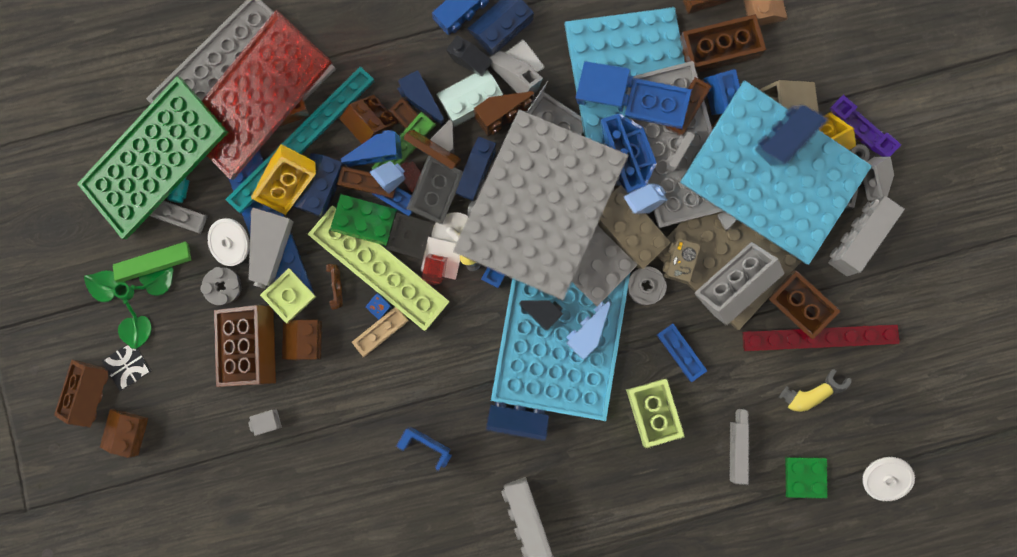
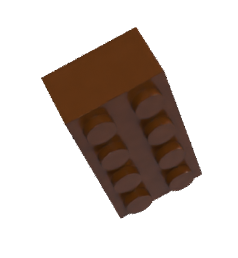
M756 14L684 31L680 36L685 63L693 61L696 73L760 58L766 51Z

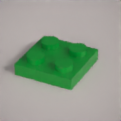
M785 457L786 497L827 498V458Z

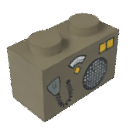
M679 238L675 242H671L668 253L671 255L669 261L666 260L663 267L664 277L684 284L689 283L701 245Z

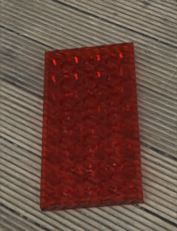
M275 10L202 100L203 104L228 131L226 136L207 154V157L230 180H234L332 64V61L278 10Z

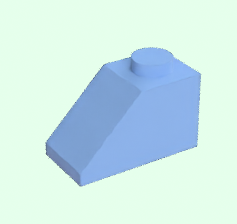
M391 161L370 172L388 194L406 179L403 175L405 171L398 163L394 165Z
M648 184L624 197L634 214L651 213L667 201L665 190L658 184Z

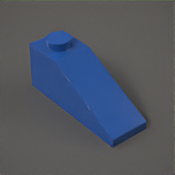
M392 130L376 134L341 158V162L347 167L402 159L400 136Z

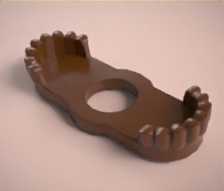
M327 264L326 272H331L334 300L329 301L332 310H335L343 305L340 270L336 264Z

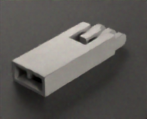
M737 409L736 422H730V481L735 484H748V412L743 409Z

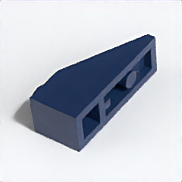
M418 70L398 80L400 87L397 89L402 98L406 97L410 104L440 125H445L444 118Z
M478 136L456 190L457 195L472 201L474 200L496 154V143Z

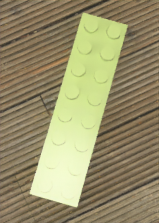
M332 205L308 235L415 324L426 331L450 301L380 244L330 231L336 208Z

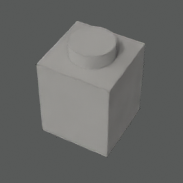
M277 409L249 417V428L252 433L254 432L255 436L282 428Z

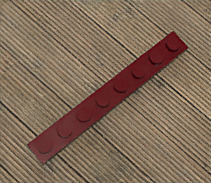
M898 325L824 328L814 339H811L801 329L742 332L744 351L899 344Z

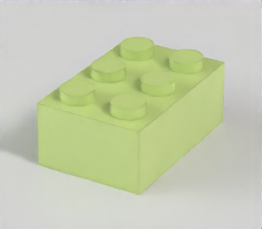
M667 379L657 380L626 390L644 447L647 448L684 437Z

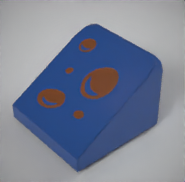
M377 293L367 304L366 308L380 320L392 306Z

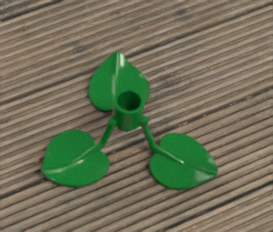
M169 267L140 276L139 281L143 286H129L123 282L117 283L114 281V272L100 271L85 275L86 287L96 300L110 302L115 295L127 306L133 318H126L119 324V337L131 349L141 347L151 334V322L145 316L137 317L129 304V300L133 298L134 290H144L146 288L147 292L153 296H160L166 293L172 284L173 268Z

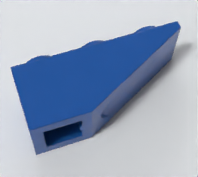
M446 0L432 12L433 19L448 35L452 32L455 33L460 29L461 24L465 20H470L475 15V11L479 8H484L489 0Z

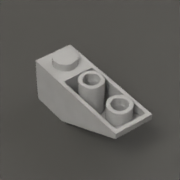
M498 51L490 57L493 61L490 66L516 93L530 91L535 93L538 90L543 78L530 65L502 51Z

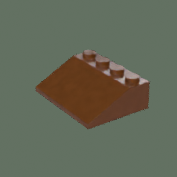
M255 305L214 310L216 387L276 383L274 309L271 306Z

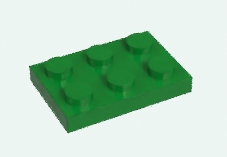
M341 194L330 231L386 246L396 209Z

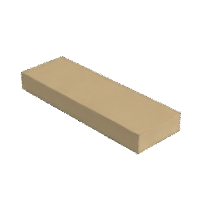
M394 307L353 340L352 344L365 357L409 322V320L399 309Z

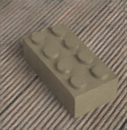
M616 185L608 199L598 225L637 264L635 268L644 269L671 242L646 213H633L624 198L628 193L622 185Z

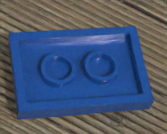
M634 78L625 117L682 129L692 89Z

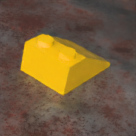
M281 144L268 163L251 199L286 215L315 176V161Z

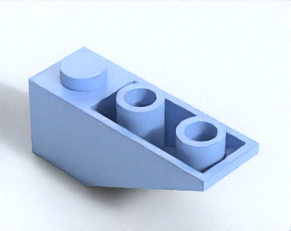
M609 301L605 304L601 302L594 309L596 313L591 318L587 316L580 323L582 327L578 331L574 329L566 337L568 339L566 344L582 360L598 346L610 306Z

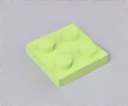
M289 268L260 294L286 323H289L316 298L312 291Z

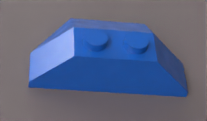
M620 113L601 119L605 145L628 155L618 177L626 192L629 193L646 186L657 163L644 128Z

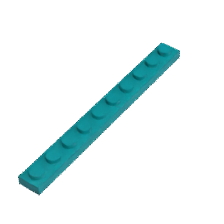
M359 67L282 145L302 154L346 110L348 105L353 103L374 82V79L363 68ZM277 149L225 199L240 214L255 201L251 199V196Z

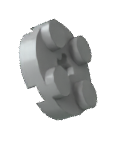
M646 266L644 269H637L630 275L628 294L635 302L641 305L655 304L665 295L666 281L658 269ZM646 281H649V285L652 286V289H648L647 291L643 290L644 287L642 286V283H646Z
M215 267L203 278L200 290L206 300L212 304H231L240 296V278L231 269ZM224 281L226 289L218 291L217 285Z

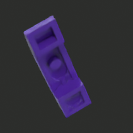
M842 95L830 108L831 112L854 128L855 138L882 157H890L901 144L889 133L883 134L856 110L857 106L845 95Z

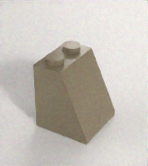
M778 80L759 89L786 109L793 105L803 104L819 113L815 82Z

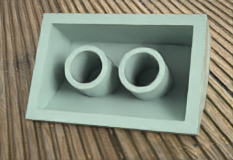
M487 70L483 76L475 73L436 95L455 127L474 117V108L489 97L501 96L503 93L494 77Z

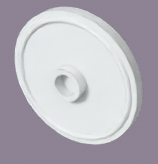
M457 212L446 214L442 225L435 223L432 230V238L456 244L468 220V216Z
M230 218L217 220L210 227L208 246L218 262L226 266H234L246 259L249 252V238L239 222Z
M894 457L876 460L867 467L863 474V485L866 492L871 497L881 501H893L905 496L912 489L915 481L914 472L910 465L904 460Z

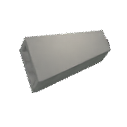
M256 208L251 210L249 280L255 282L254 286L265 289L266 285L270 286L275 280L294 222L289 218Z

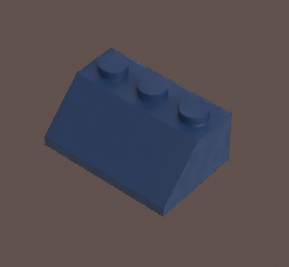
M500 0L467 30L493 56L533 21L534 12L523 0Z
M803 104L793 105L785 112L786 116L771 127L772 131L768 135H764L757 142L758 146L754 150L770 166L786 165L827 122V119Z
M310 153L309 159L315 161L316 174L293 204V207L322 218L328 211L337 190L341 167L344 164L324 155Z
M495 402V405L490 406L486 430L546 440L549 415L545 414V410L533 409V412L525 411L526 407L514 405V408H508L506 403Z

